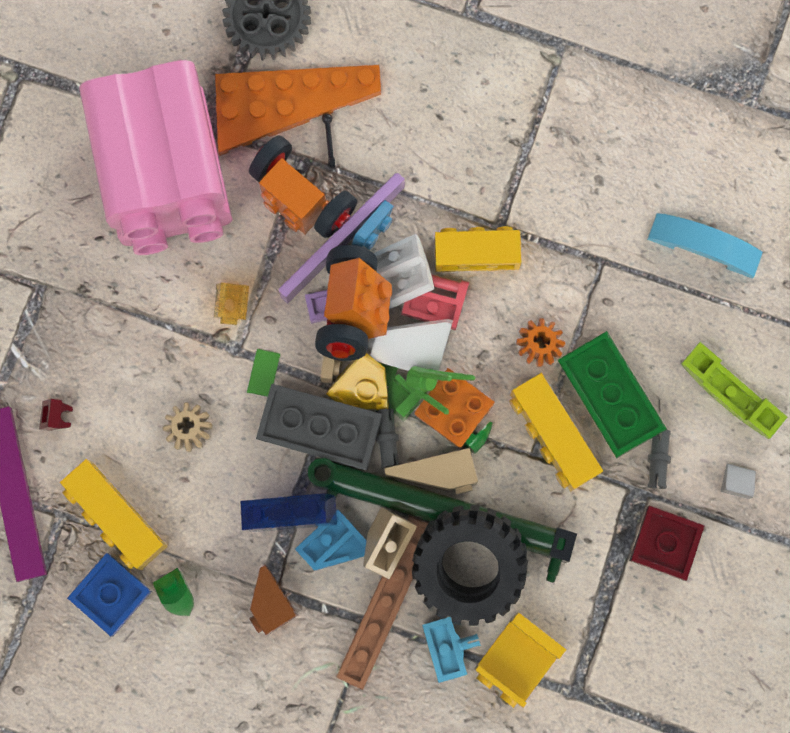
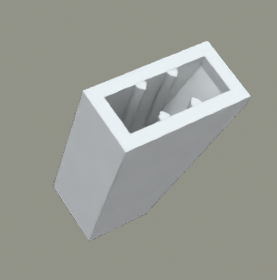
M443 319L387 327L386 335L369 339L367 351H371L370 356L377 362L407 371L413 366L439 371L453 320Z

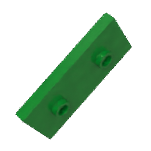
M607 331L558 359L559 364L616 459L667 430Z

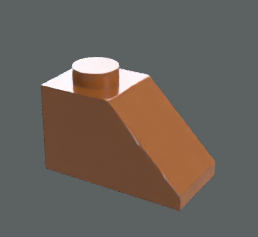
M262 566L259 569L250 608L254 616L249 619L258 633L263 631L265 635H269L298 615L268 566Z

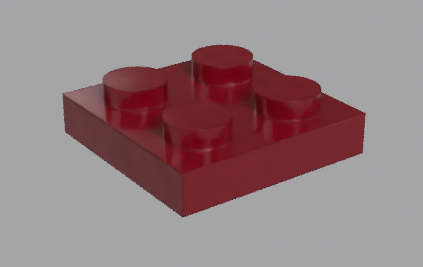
M649 505L647 506L629 561L679 580L687 581L705 525Z

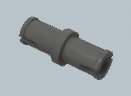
M377 410L376 413L383 414L378 431L379 435L376 438L377 444H380L381 468L400 465L397 452L399 434L395 433L394 410Z
M666 430L652 438L651 454H648L647 460L650 462L649 488L657 489V478L659 489L667 488V466L671 463V456L668 455L670 430Z

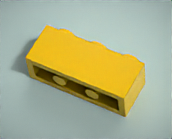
M504 226L498 227L496 231H485V228L473 227L469 228L468 231L443 228L440 232H435V272L520 269L522 263L520 230H513L512 227Z

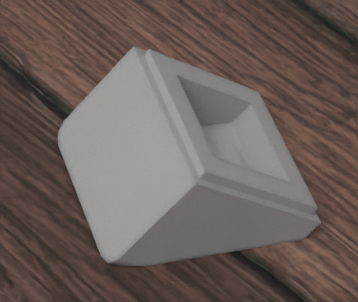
M726 464L721 492L746 499L753 498L756 471Z

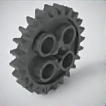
M225 0L228 8H223L222 12L224 17H226L223 19V25L227 28L225 30L227 37H232L231 42L233 46L240 44L239 49L241 53L249 49L250 58H253L256 53H260L262 61H264L266 54H270L271 58L275 60L277 52L286 57L285 49L289 48L295 52L294 42L303 44L304 41L301 34H309V29L306 26L311 24V17L308 16L311 14V8L307 5L308 0H260L261 2L254 6L249 4L253 0ZM280 2H285L288 4L284 8L276 7V5ZM250 25L258 26L254 31L246 30ZM279 27L285 29L281 34L273 32L274 29Z

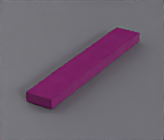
M8 406L0 408V507L16 582H22L45 576L47 571L13 411Z

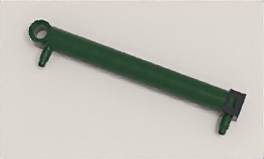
M327 458L315 459L308 467V477L313 486L318 489L327 490L321 511L325 515L331 514L338 494L427 521H435L440 513L445 510L450 513L457 506L462 505L464 510L470 509L471 505H476L338 464ZM318 468H329L331 471L329 479L326 481L317 480L315 472ZM480 506L479 510L487 512L488 508ZM497 511V517L501 519L505 516L511 521V528L519 530L522 535L521 542L525 543L527 551L550 558L546 580L554 583L559 574L561 563L570 562L577 533L558 527L552 528Z

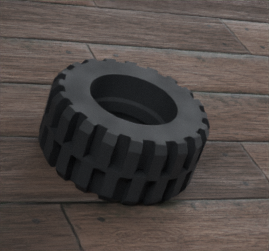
M462 505L453 508L452 512L448 513L445 510L438 515L435 521L431 520L420 536L412 559L414 562L412 578L417 581L415 589L418 595L424 594L425 596L423 603L429 609L433 606L437 608L436 615L444 619L446 615L453 618L452 623L461 625L462 620L469 621V626H477L481 619H485L486 623H490L496 620V614L499 613L501 616H504L510 611L511 604H516L519 600L521 590L524 589L528 560L526 545L521 542L522 535L517 528H511V521L503 516L500 519L496 516L497 511L488 508L487 512L480 511V505H471L470 509L464 510ZM460 542L481 544L488 548L496 557L498 573L491 582L483 586L467 587L453 581L444 570L442 560L445 551L452 545Z

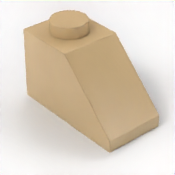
M381 507L367 534L363 566L390 579L417 526L407 519Z

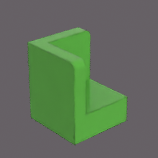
M399 374L394 377L392 387L387 388L389 409H393L394 413L403 422L423 401V398L414 395L415 389L408 387L406 380Z

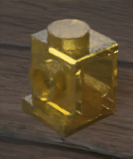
M229 283L216 284L214 318H221L220 324L237 325L238 320H246L249 286ZM226 300L233 302L231 310L225 308Z

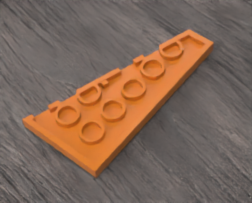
M379 65L215 74L219 156L229 153V150L239 146H248L253 141L263 137H271L308 123L310 119L325 113L332 114L334 110L347 105L353 106L381 95Z

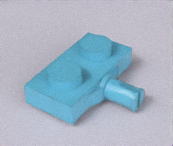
M451 617L423 624L422 627L438 683L467 675L463 661L464 650L481 646L480 641L468 644L469 641L479 639L478 635L475 634L460 639L454 630Z

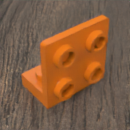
M447 368V370H446L445 372H453V371H452L451 369ZM438 380L436 387L428 395L449 410V414H444L423 400L415 411V416L458 448H461L484 416L492 409L495 401L466 380Z

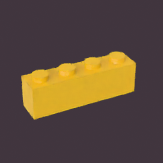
M542 373L511 391L510 396L512 399L509 400L511 407L517 415H523L527 422L524 425L526 431L532 439H538L542 446L539 449L540 453L548 464L553 463L558 471L555 474L556 479L563 489L568 487L569 491L572 492L603 472V469Z
M85 459L60 481L61 485L65 488L62 491L63 495L73 505L77 502L84 509L81 515L91 526L97 524L103 531L100 534L101 538L111 548L114 545L117 546L122 552L119 557L128 568L132 569L135 567L138 570H143L168 547L92 461Z

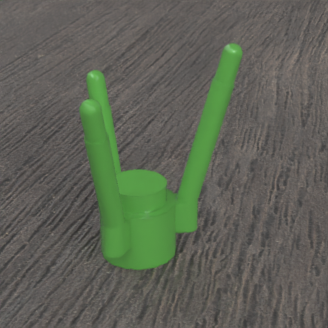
M413 366L408 371L406 383L408 387L415 389L414 395L416 397L423 398L447 415L449 410L428 395L427 392L432 391L436 387L437 380L451 381L452 379L474 381L475 376Z

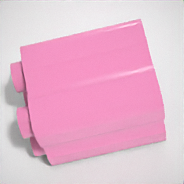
M187 60L173 61L134 73L113 74L82 83L79 86L105 218L109 226L116 229L120 242L125 246H133L134 253L137 255H150L167 249L166 238L188 233L190 241L194 243L209 242L223 236L222 226L231 223L233 219L203 87L200 86L194 63Z

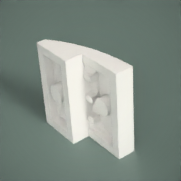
M417 234L411 235L374 253L378 262L377 273L392 284L389 309L434 290L428 261Z

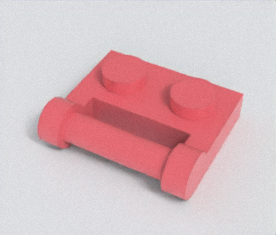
M431 274L434 287L457 293L456 299L427 292L405 302L401 315L424 322L450 319L453 320L451 329L456 330L469 282L464 280L457 282Z

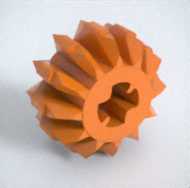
M543 318L539 319L538 327L532 320L528 321V329L521 328L519 331L523 338L516 340L517 345L524 346L519 350V356L529 354L526 363L530 364L533 358L537 359V367H542L543 359H545L547 364L552 365L554 363L553 356L560 358L562 355L561 350L558 348L565 346L564 340L557 339L563 334V331L557 330L553 332L555 322L551 321L548 327L544 326L545 321ZM538 337L542 338L543 343H547L543 348H539V344L536 343Z

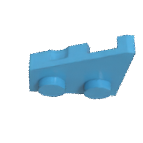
M384 200L355 234L352 245L370 250L376 243L381 232L385 233L391 225L393 219L390 215L394 206Z
M337 509L300 543L295 550L314 571L364 557L367 540Z

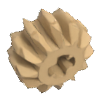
M185 402L182 412L177 406H174L172 409L176 415L172 417L166 414L165 419L171 422L170 425L163 426L164 432H171L166 437V441L168 443L175 441L174 448L180 450L184 443L187 452L192 451V443H195L201 449L203 444L199 439L201 437L205 440L211 438L208 433L204 432V430L213 428L212 423L205 422L210 415L208 412L200 414L201 406L198 404L191 410L190 404ZM187 421L194 426V428L189 429V433L181 429L186 426Z

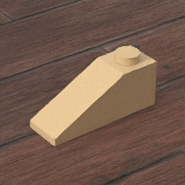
M470 448L384 468L387 478L448 492L455 490L456 495L473 491L472 486L478 483Z

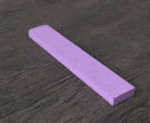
M395 173L279 288L280 297L288 304L326 266L329 251L337 246L347 245L384 200L390 203L405 188V179L399 173Z

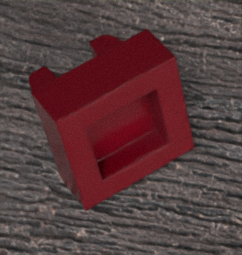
M58 399L42 401L39 430L53 431L70 428L71 423L64 422L61 419L62 412H73V407L62 403V400Z

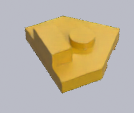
M366 353L364 357L352 360L337 377L334 384L327 390L326 395L336 402L362 409H389L385 367Z

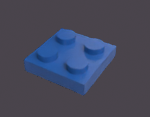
M106 553L67 599L110 637H113L152 591L113 556Z

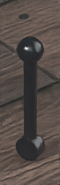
M325 113L322 116V121L325 123L328 168L333 169L335 168V158L333 155L330 125L333 118L329 113Z

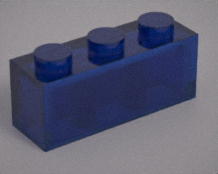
M326 493L240 501L242 531L262 532L337 525L335 496Z

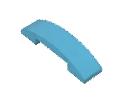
M660 213L656 214L647 239L671 249L678 247L727 265L726 269L752 279L755 276L763 253L751 244L721 230L688 219Z

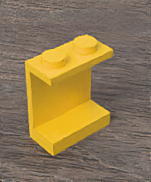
M517 612L474 668L479 673L476 679L489 689L493 685L503 692L500 698L513 708L517 704L524 708L527 704L525 701L555 660L560 659L567 649Z

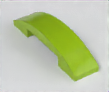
M699 342L681 365L708 394L729 412L765 438L771 439L788 417L766 398L761 399L720 364L722 360Z

